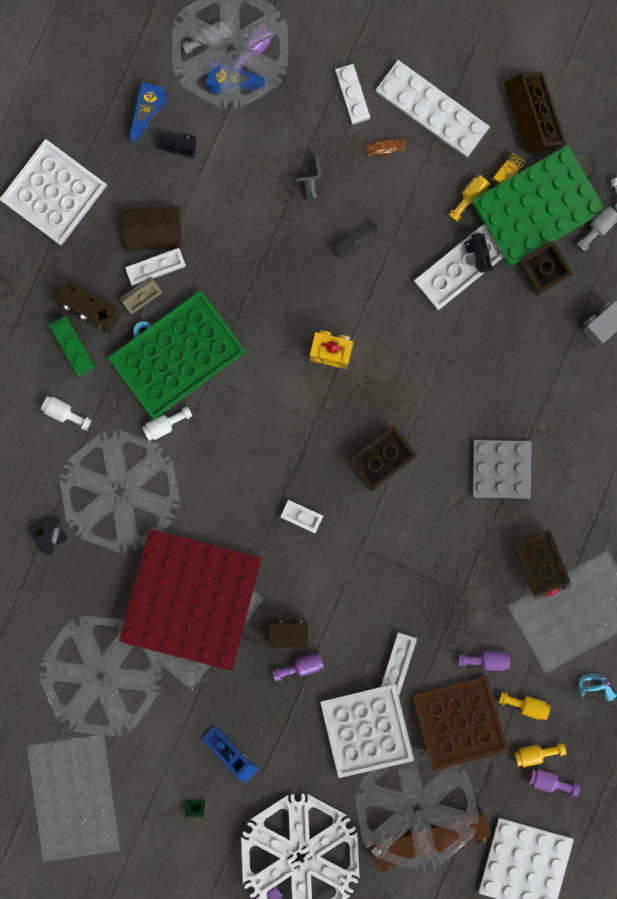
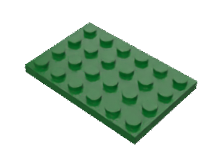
M568 145L471 200L508 267L592 220L604 208Z
M200 290L112 354L108 359L154 420L241 357L246 351Z

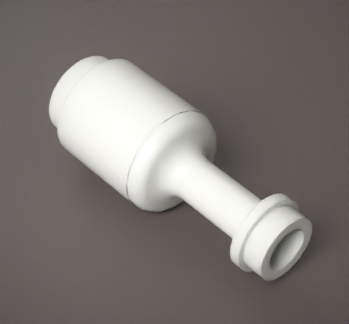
M47 396L41 407L44 414L60 422H64L66 419L81 425L82 430L87 431L92 421L88 417L84 419L72 413L69 404L55 397L50 398Z
M187 406L182 407L181 412L169 418L161 415L145 423L146 426L142 427L149 441L152 439L156 440L170 433L174 423L184 418L189 419L192 417V414Z

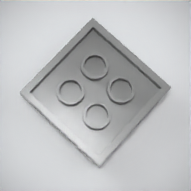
M473 440L472 498L531 499L532 441Z

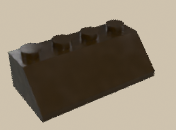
M521 73L504 82L506 94L509 97L511 109L515 116L517 128L521 134L526 153L537 154L565 145L566 141L544 73Z

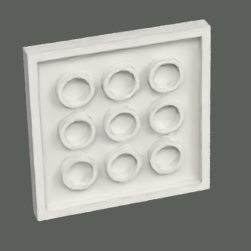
M45 139L0 200L62 246L107 187V184Z
M396 684L321 701L338 778L414 761Z
M498 817L478 893L496 899H558L574 839Z

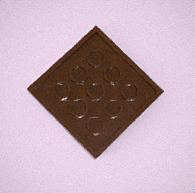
M487 676L413 695L433 772L509 752Z

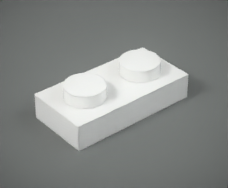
M288 500L281 518L316 533L323 516Z

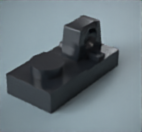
M160 131L158 150L194 159L197 148L196 136L185 133L182 138Z
M472 234V238L464 242L466 253H476L475 266L479 273L494 271L485 234Z

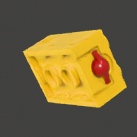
M320 330V333L315 332L310 361L347 370L354 341H350V337L339 335V337L331 336V332Z

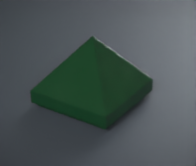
M205 800L186 801L185 817H204Z

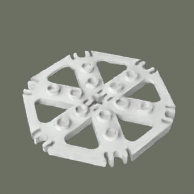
M291 794V803H289L287 795L250 819L257 825L247 823L248 826L252 827V832L250 834L242 833L245 837H249V840L241 837L242 884L247 880L251 881L244 886L245 889L250 886L254 887V892L249 895L251 898L259 894L256 899H268L267 891L290 876L292 899H312L311 875L336 889V894L331 899H347L350 897L344 890L353 893L348 884L351 881L358 883L357 879L351 878L352 875L360 878L357 832L351 836L349 834L355 831V827L351 829L346 828V823L350 821V818L341 821L344 816H347L346 814L308 794L307 802H304V794H301L299 802H296L294 794ZM315 807L330 815L333 823L309 839L308 811L310 808ZM280 809L288 811L289 840L264 826L265 819ZM345 841L349 844L350 866L347 869H342L320 856ZM252 846H258L280 859L255 874L250 870L249 850ZM309 851V853L306 854L303 858V863H301L300 861H295L291 864V862H293L297 858V852H299L300 854H305Z

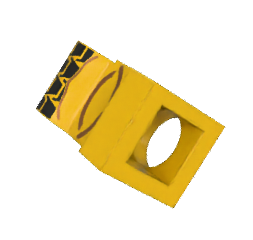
M512 153L491 182L497 186L515 176L525 161Z

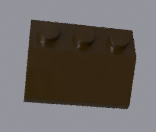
M179 206L121 209L125 251L183 248L181 210Z

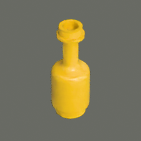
M478 175L476 178L474 177L462 191L463 200L455 210L451 209L448 215L456 222L461 219V213L469 204H472L471 200L487 192L490 183L481 175Z
M501 692L499 703L503 706L505 703L521 709L522 715L538 720H547L551 705H548L547 702L526 696L524 700H519L508 696L507 692Z
M557 743L556 747L541 749L539 745L518 748V751H514V758L517 767L522 766L523 768L543 763V758L559 754L561 757L566 755V748L564 743Z

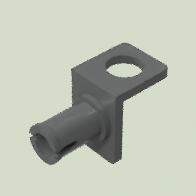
M315 156L318 176L295 179L296 182L301 181L304 183L306 200L311 199L310 191L312 192V199L318 198L315 181L321 178L318 156Z

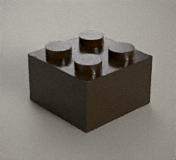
M554 241L517 263L537 296L573 274Z
M274 618L273 621L269 622L268 647L308 648V622H304V618H293V622H285V618Z

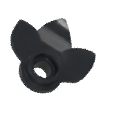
M50 516L44 519L43 522H36L30 527V536L36 540L38 549L45 554L52 555L54 544H61L68 539L66 533L58 528L61 522L60 518ZM38 528L43 530L42 535L36 533Z

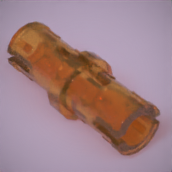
M386 139L380 143L367 144L368 156L384 153L389 155L390 152L406 150V146H404L406 145L405 139L391 141Z

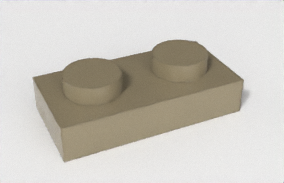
M149 277L122 296L120 300L132 315L162 294V291L153 278Z

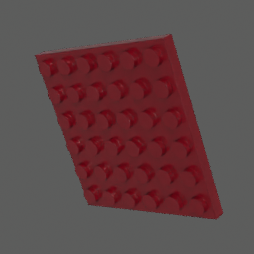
M149 529L119 642L233 671L262 558Z

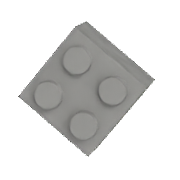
M609 301L597 311L599 313L598 316L594 314L583 324L585 328L581 331L595 347L603 344L617 332V301L612 304Z

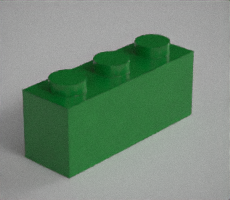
M67 316L49 325L79 377L97 368Z

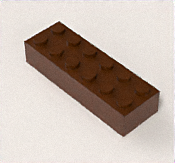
M481 807L372 839L370 844L377 869L388 871L393 869L394 865H408L417 858L425 860L430 858L431 854L437 852L445 854L454 847L461 849L469 846L468 843L474 841L476 843L485 842L488 837H491L485 814Z

